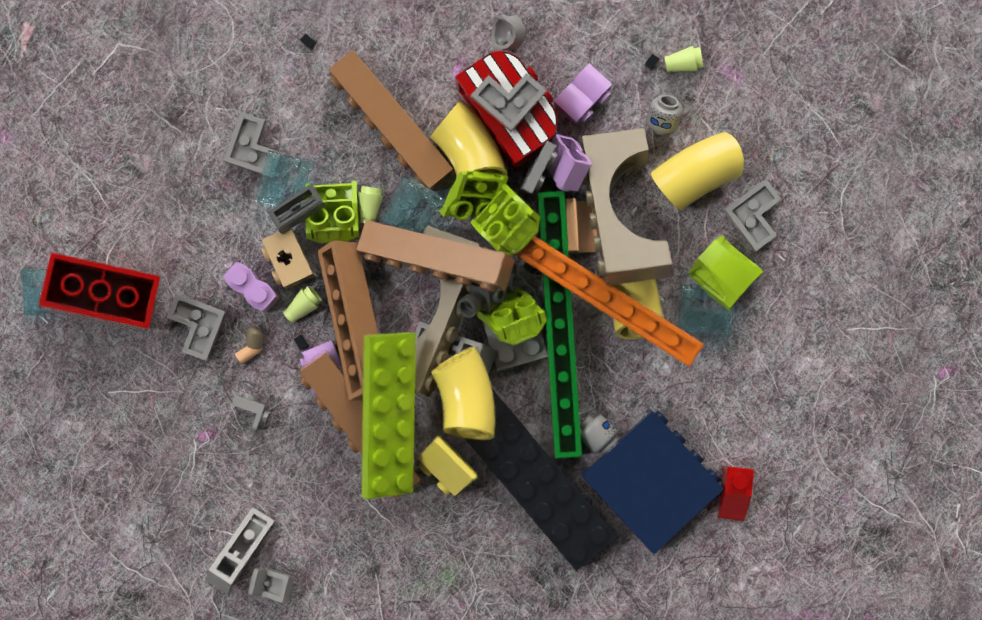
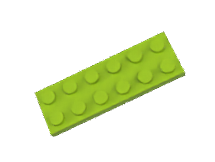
M402 332L364 335L362 498L367 500L413 493L416 333Z

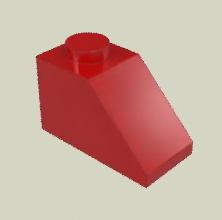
M723 465L721 477L723 490L719 496L717 518L745 520L752 497L754 469Z

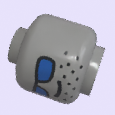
M661 95L651 101L646 122L656 134L665 135L673 133L679 128L683 107L674 96Z
M590 415L580 424L582 429L580 432L581 442L594 454L599 452L602 454L606 453L618 441L616 438L617 429L603 415H598L595 418Z

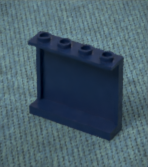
M647 409L645 411L647 414L592 466L589 468L586 466L579 474L648 550L655 554L723 490V487L719 484L721 478L711 468L707 471L701 464L704 461L703 458L694 449L689 451L683 445L686 442L685 438L677 430L672 432L666 426L669 422L666 417L658 410L654 413L652 410Z

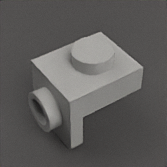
M244 392L243 396L235 395L232 402L233 406L256 413L251 429L258 431L261 429V426L265 427L270 417V412L267 411L269 405L257 402L259 397Z
M255 568L249 580L248 594L263 596L281 603H288L294 576L272 569Z

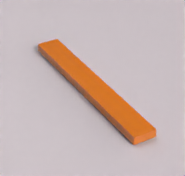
M535 236L519 253L514 254L688 367L692 365L705 345L614 286H606V282Z

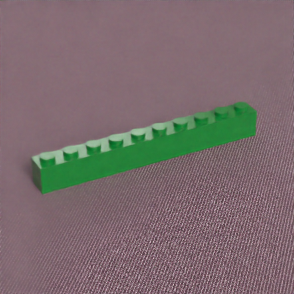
M564 191L539 192L537 194V209L540 216L539 239L569 258ZM542 273L544 312L547 320L545 331L554 458L581 457L571 291Z

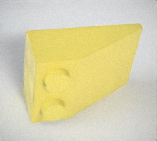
M441 435L417 458L421 462L418 467L428 477L433 474L439 480L436 485L447 496L450 493L456 496L477 476V472Z

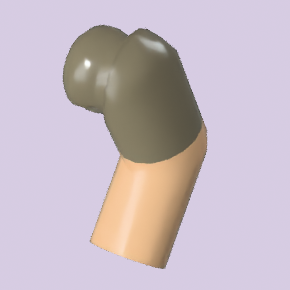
M251 326L246 330V347L235 353L241 364H244L262 351L264 335L257 326Z

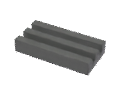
M311 183L269 210L268 214L278 231L284 234L326 207Z

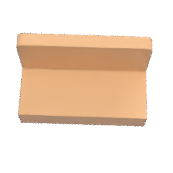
M576 198L565 199L568 253H594L593 238L597 236L596 229L591 230L589 214L593 213L592 206L587 207L586 201H576Z

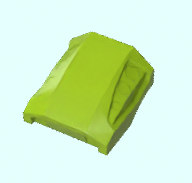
M461 171L457 175L444 206L439 212L443 217L454 216L458 220L477 217L501 191L502 186L505 183L507 184L509 177L495 172Z
M357 181L345 184L313 185L326 207L305 219L307 239L318 243H330L333 240L349 242L358 237Z
M505 183L501 191L470 223L498 252L509 256L519 253L538 233L540 216Z
M723 235L709 245L689 271V277L728 311L733 308V305L750 285L763 275V271L759 266L733 247Z
M520 288L510 292L491 312L480 310L476 314L498 336L500 341L512 345L537 336L547 322L545 312L537 305L530 294Z

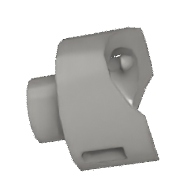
M495 15L493 17L490 46L500 51L519 48L526 36V28L521 19L516 15Z

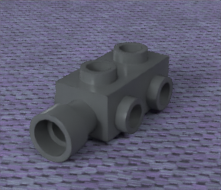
M514 263L506 291L495 289V293L480 289L479 284L472 283L470 287L471 294H466L458 301L457 306L460 313L467 318H472L480 310L491 312L517 287L519 278L516 272V264Z

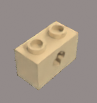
M293 228L284 234L277 232L262 239L264 247L261 248V251L266 261H272L275 270L272 271V275L278 286L282 284L284 288L289 289L315 277ZM285 253L292 256V259H289L291 263L288 265L280 262V259H284L282 255Z

